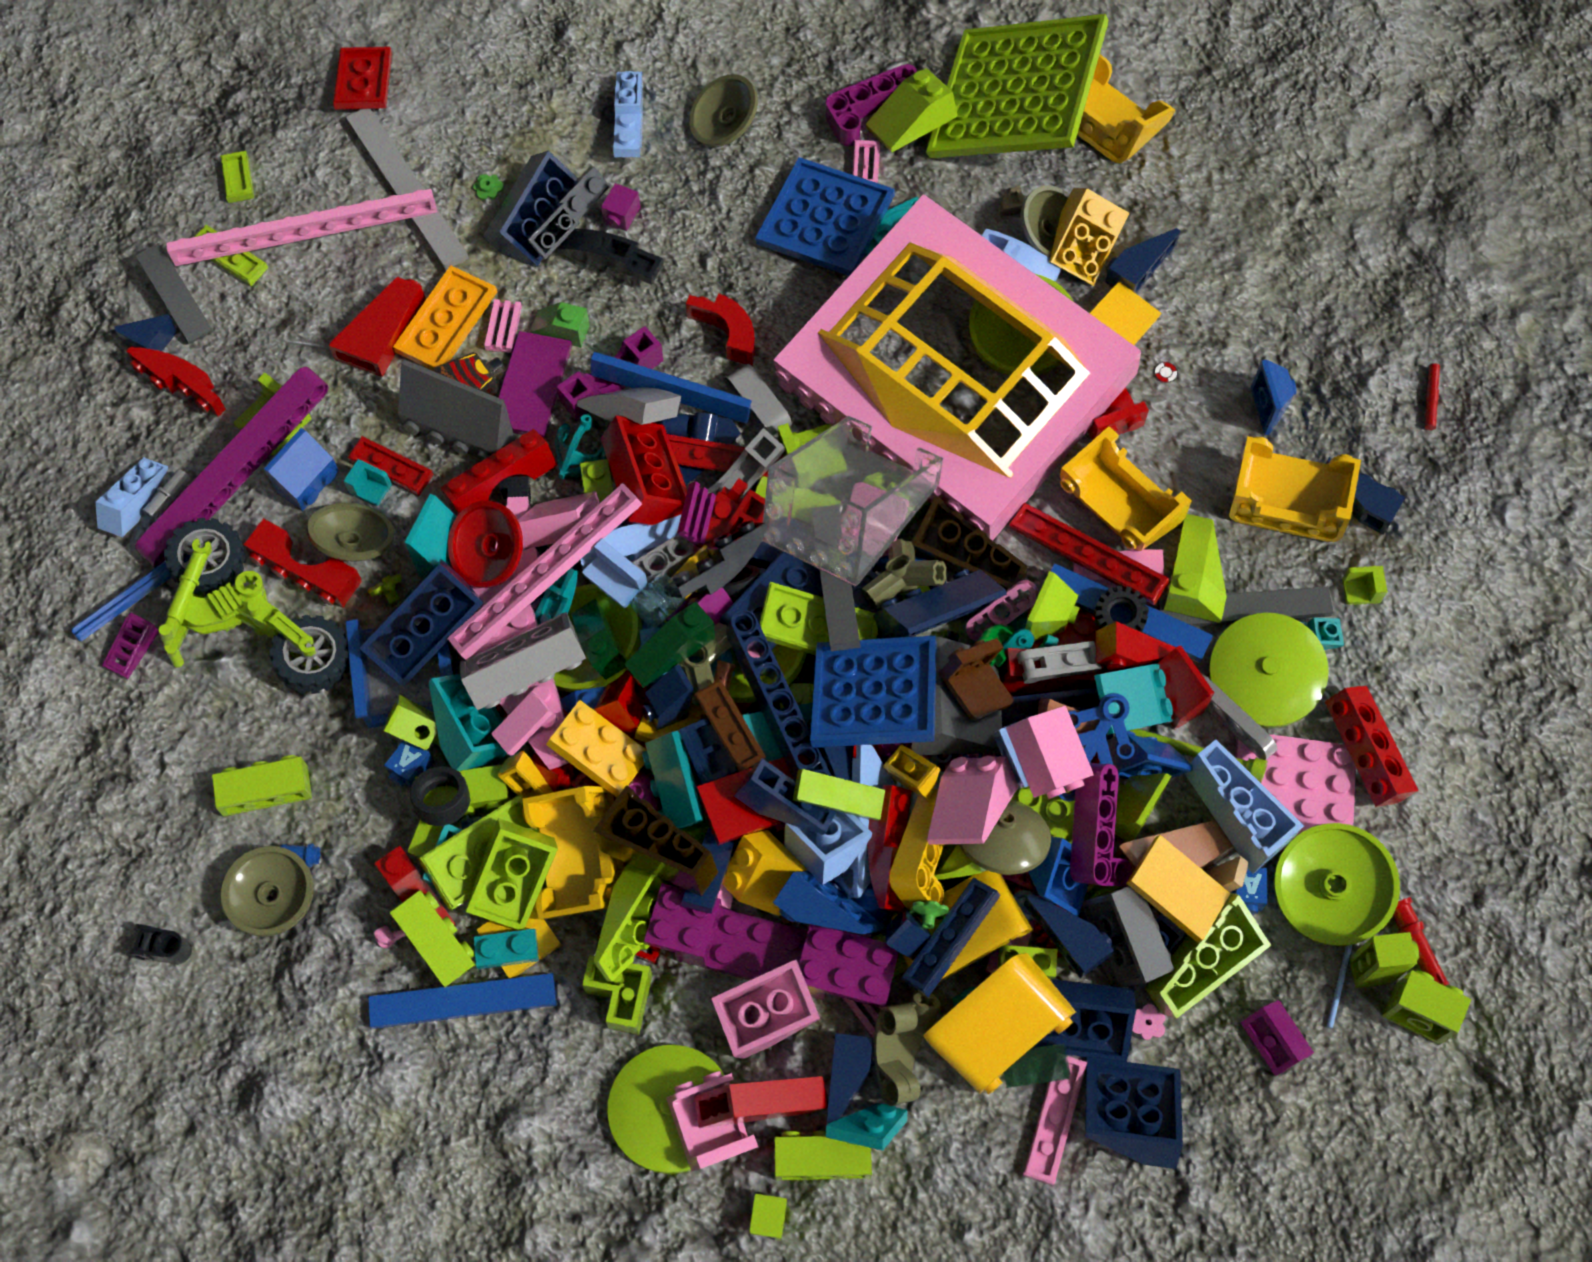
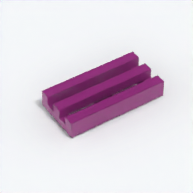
M693 482L688 487L677 533L698 547L705 543L716 495L714 493L708 494V489L705 487L699 488L700 484Z

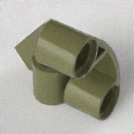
M940 988L934 989L929 997L922 993H917L911 1002L883 1007L878 1013L874 1035L875 1068L882 1098L889 1106L912 1102L920 1096V1084L912 1073V1069L920 1044L924 1038L923 1035L935 1024L938 1013L948 1002Z

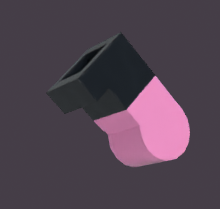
M507 477L500 482L503 499H507L506 507L519 520L531 509V485L529 478Z

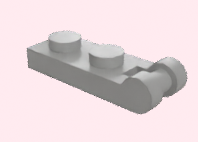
M1094 641L1021 651L1016 655L1018 663L1023 666L1024 672L1022 677L1025 684L1034 683L1039 680L1096 673L1102 669V666L1096 663V646ZM1033 661H1040L1041 668L1036 669Z

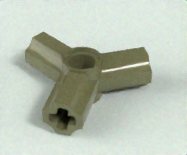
M898 539L892 542V546L888 550L889 561L886 564V571L864 586L861 592L870 605L877 610L881 604L891 600L899 593L911 592L918 586H942L946 581L947 568L943 561H915V550L911 541L907 542Z
M720 622L714 626L715 639L679 663L693 686L692 705L700 706L694 694L714 683L710 665L731 648L726 636L727 626ZM696 656L702 659V661L692 663L688 659Z

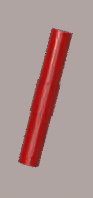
M1436 363L1430 364L1428 369L1425 429L1429 431L1435 430L1437 423L1440 365Z

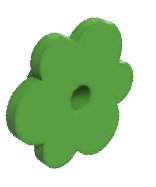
M482 174L478 177V182L473 185L474 190L477 191V197L481 200H485L488 197L495 199L498 196L497 193L502 192L504 189L503 183L498 180L496 175L489 177L486 174Z

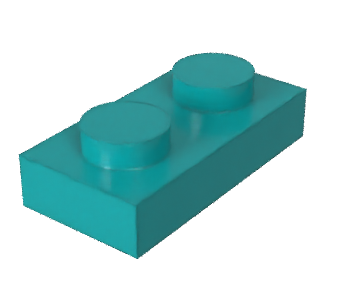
M535 929L474 937L475 959L478 970L539 961Z

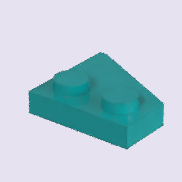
M877 1103L826 1125V1138L883 1151L907 1122V1110L897 1108L896 1106H889L886 1103Z

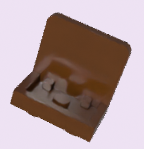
M997 638L988 642L980 640L966 650L963 647L955 650L948 656L949 662L939 672V675L962 709L974 721L1005 709L1014 701L989 664L1004 648Z

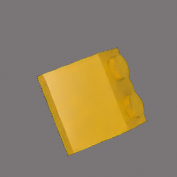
M769 830L743 835L729 862L722 885L739 902L780 916V908L773 903L792 873L806 871V868Z

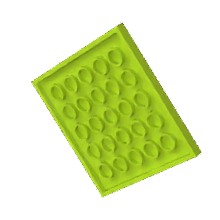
M1106 14L964 30L947 83V87L953 91L958 117L932 131L926 151L930 158L1074 147L1109 22Z

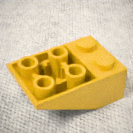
M1073 188L1061 211L1049 262L1094 286L1129 213L1087 188Z

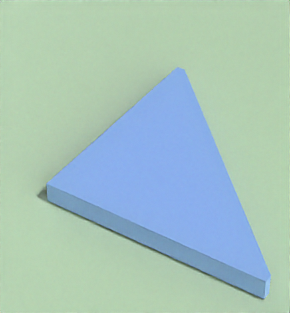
M856 745V758L852 760V782L882 789L883 785L896 786L891 776L883 768L884 764L872 745ZM856 816L868 828L869 819ZM868 842L850 865V869H853V886L849 888L854 894L852 898H860L871 882Z

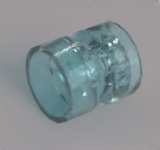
M661 572L657 573L647 583L648 590L642 589L630 600V605L637 615L655 628L667 618L668 610H675L685 600V597H668L664 586L672 582L673 579Z

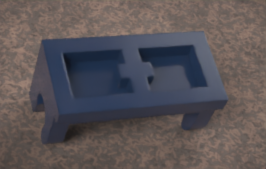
M708 718L679 729L702 785L738 771Z

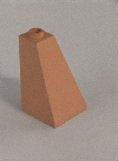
M1214 820L1125 842L1119 846L1113 858L1128 860L1133 873L1154 838L1161 835L1205 871L1230 854L1235 848L1220 825ZM1148 902L1150 909H1152L1154 906Z

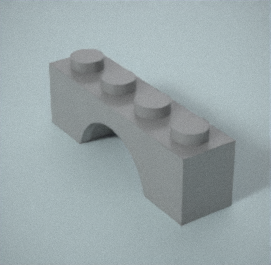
M763 428L746 446L729 470L708 489V494L714 493L717 495L724 486L730 490L737 479L740 478L748 484V488L741 496L742 498L784 453L785 447Z

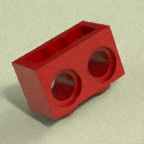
M626 670L618 679L606 686L594 710L622 732L631 733L639 727L643 716L642 706L644 705L645 692L650 687L647 688L645 686L642 688L629 671Z

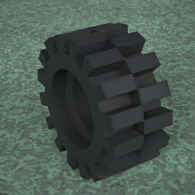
M1116 586L1115 590L1112 587L1107 589L1106 594L1102 593L1094 611L1095 626H1099V629L1114 623L1115 621L1110 616V610L1113 606L1122 604L1127 606L1132 612V619L1124 625L1137 631H1143L1149 611L1148 606H1145V598H1140V592L1137 590L1135 593L1131 592L1132 587L1128 586L1126 590H1122V586Z

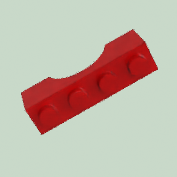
M533 428L483 461L475 464L464 473L451 479L448 483L441 486L440 489L451 510L458 516L470 504L478 501H488L492 490L503 479L512 475L523 474L535 480L557 466V463L547 441Z
M263 518L244 543V547L249 553L248 558L260 567L265 564L272 568L271 571L281 579L286 580L287 577L292 579L301 590L307 593L311 590L319 594L318 597L326 604L332 606L335 603L344 608L362 582L357 569L335 558H330L316 565H304L296 562L291 557L293 542L287 531Z

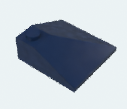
M1087 1057L1085 1137L1143 1165L1176 1169L1183 1147L1180 1069Z

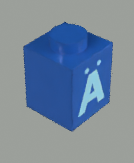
M403 740L384 766L390 774L388 778L399 787L407 785L411 788L415 777L428 770L434 763V760L427 750Z
M1247 868L1243 886L1230 892L1241 897L1252 915L1258 914V911L1261 912L1267 905V868H1260L1254 874Z

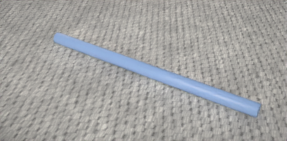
M1352 945L1345 947L1326 1026L1330 1029H1333Z

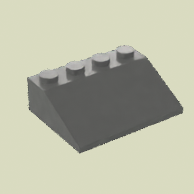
M403 360L401 363L398 415L406 431L415 435L419 433L427 436L435 444L441 445L444 443L451 446L459 454L466 455L468 453L475 456L480 462L515 440L504 400Z
M936 637L935 741L912 743V751L919 755L1001 754L992 735L1002 729L1001 710L978 720H971L939 675L942 668L949 662L948 656L952 652L962 647L966 650L971 646L946 638ZM994 663L992 669L999 677V667Z

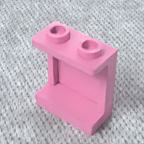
M721 1071L703 1077V1084L695 1087L692 1081L674 1087L676 1094L666 1097L691 1172L758 1147L755 1136L747 1135L744 1123L699 1128L694 1096L729 1085L730 1081L734 1079L732 1073L722 1076Z

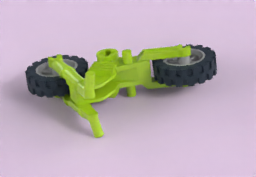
M198 518L196 522L191 523L190 520L184 523V527L181 529L177 528L173 531V537L168 538L166 542L167 550H164V557L173 581L179 585L168 609L167 619L159 627V636L174 667L179 668L184 664L179 649L189 629L198 634H209L222 630L228 632L230 631L229 629H234L236 625L244 623L254 628L257 635L262 636L265 634L272 638V648H270L271 662L277 678L283 681L287 688L291 690L294 688L298 693L305 694L306 691H311V694L320 693L319 690H330L333 688L334 683L342 681L344 672L347 673L350 667L348 639L341 627L338 628L333 620L329 619L327 621L323 616L316 615V618L304 615L302 619L297 620L294 618L290 620L276 607L268 603L261 576L255 571L243 572V563L246 562L242 541L236 530L233 531L228 523L224 522L222 524L218 519L211 518V520H205V518ZM219 544L226 549V551L214 552ZM185 554L191 555L189 561L184 563ZM225 558V560L220 564V566L217 564V561L215 560ZM313 638H317V639H318V640L315 642V644H314ZM324 641L329 643L332 648L318 650ZM289 654L294 656L296 659L289 661ZM323 656H332L327 664H325L319 658ZM302 663L305 671L299 670L296 666Z

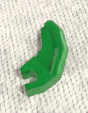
M1002 624L991 626L983 631L978 641L984 640L988 642L997 638L1001 644H1004L1014 634V628ZM1004 648L989 663L991 667L994 663L997 667L1003 665L1006 660Z

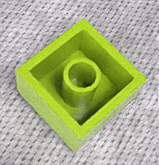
M1412 970L1395 984L1382 1017L1441 1045L1459 1033L1472 999L1464 996V992L1457 987L1451 985L1444 986L1434 981V977L1426 972H1415Z

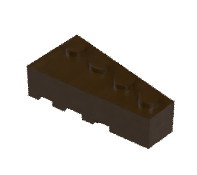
M937 495L935 496L912 541L915 556L920 558L926 557V560L943 561L946 565V570L954 574L966 569L969 570L970 574L982 570L1002 586L1005 591L1019 581L1025 580L1028 569L1026 564L1000 544L992 541L981 529L970 524L964 519L963 515L956 510H952Z
M627 785L593 830V834L602 852L699 896L705 893L718 874L712 853L688 833L678 829L668 817L658 813L648 801L638 797L634 790Z

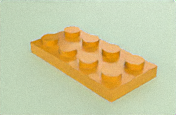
M450 265L394 344L393 349L395 353L439 373V367L444 365L446 368L497 294L496 286Z

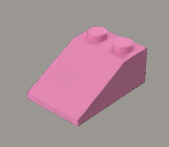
M1007 756L959 757L951 761L940 780L927 838L929 845L985 843L1019 787Z
M793 960L711 998L733 1056L745 1059L767 1049L820 1019L797 960Z

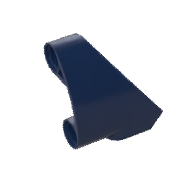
M678 413L677 417L662 421L667 434L730 445L741 435L732 419L721 418L714 414L694 413V415ZM678 465L686 486L705 470Z

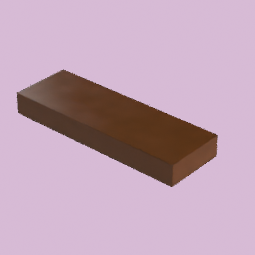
M721 679L694 694L739 772L756 764L762 758H766Z

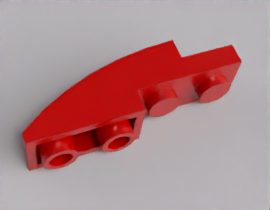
M130 347L126 350L132 360L130 365L141 375L145 372L150 376L149 380L159 390L164 387L173 394L178 389L187 398L191 395L196 399L195 403L204 412L211 411L217 417L226 410L219 396L211 391L214 385L208 374L197 366L175 355L158 350Z
M883 785L882 789L885 790L881 819L876 821L869 819L868 829L872 832V837L868 841L869 870L879 907L881 909L901 912L905 905L890 885V871L907 827L912 791L893 785Z

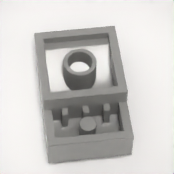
M640 387L586 397L578 400L577 406L610 422L617 415L643 425L677 417L681 396L657 388Z

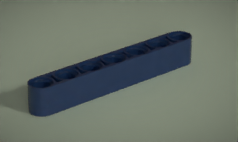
M738 610L731 617L726 628V636L793 780L796 782L799 769L831 776L818 747L812 748L810 741L811 732L757 618L748 610ZM735 624H743L748 631H740ZM748 650L757 651L760 657L754 658L750 656ZM760 676L769 677L773 684H765L760 679ZM772 703H781L785 711H778ZM785 729L794 730L798 738L789 737ZM798 756L807 757L810 765L800 763Z

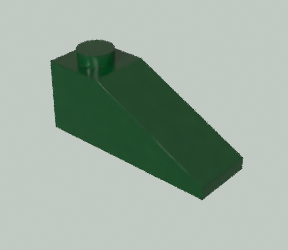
M595 598L572 612L571 615L580 644L590 664L607 680L625 668L624 664L628 659Z
M694 602L662 626L624 664L625 668L642 688L713 641L715 639L714 622L700 605Z

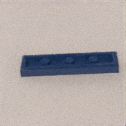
M973 877L901 979L918 992L929 997L1001 896L999 892Z

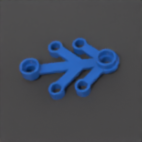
M1109 693L1100 700L1099 706L1078 712L1068 710L1069 715L1075 714L1077 716V721L1073 724L1075 729L1083 722L1100 719L1094 730L1078 734L1089 763L1097 751L1100 763L1113 765L1106 740V734L1111 726L1117 739L1115 753L1122 759H1129L1134 755L1135 748L1129 741L1124 723L1125 718L1129 714L1130 706L1127 699L1121 694ZM1113 702L1119 705L1116 713L1108 711L1109 705ZM1123 744L1130 746V751L1126 755L1120 754L1119 749ZM1076 789L1058 796L1064 801H1074Z

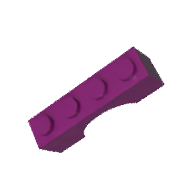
M646 326L623 340L618 353L614 356V358L650 369L664 361L661 343ZM578 371L556 387L560 403L577 421L581 416L589 413V411L577 406L578 400L620 391L627 386L592 376L591 373H581Z

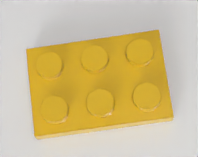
M581 700L578 701L545 744L616 798L625 786L631 783L645 763L642 752L647 751Z

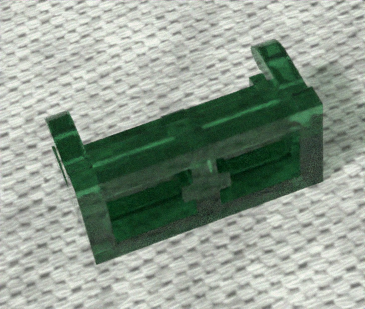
M1066 1043L1031 1048L1004 1072L1006 1088L1070 1079Z

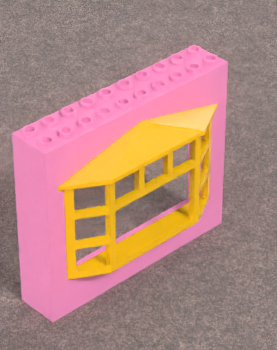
M923 194L774 359V364L776 368L775 373L779 380L778 384L786 393L791 394L793 392L797 395L804 407L809 410L813 408L819 412L821 419L831 426L833 424L841 429V434L850 442L855 440L862 445V450L869 457L875 458L876 456L879 458L887 470H890L894 475L898 473L905 478L904 482L915 491L919 489L926 495L925 498L931 504L937 495L947 506L963 515L965 520L974 527L981 529L993 541L1019 511L1023 503L1028 501L1092 427L1093 419L1100 417L1136 376L1141 350ZM912 255H916L932 267L917 285L894 277ZM939 274L945 276L1038 344L995 393L990 392L897 322ZM887 284L909 293L890 315L883 314L867 306ZM860 314L882 323L862 346L840 337ZM889 330L895 332L917 349L898 371H893L870 353ZM1045 350L1074 371V374L1056 395L1030 371V367ZM924 356H927L952 375L932 398H929L904 379ZM1021 378H1024L1047 401V405L1029 426H1026L1002 401ZM959 382L987 401L968 424H964L939 405ZM994 409H997L1020 433V436L1001 458L975 433V430Z

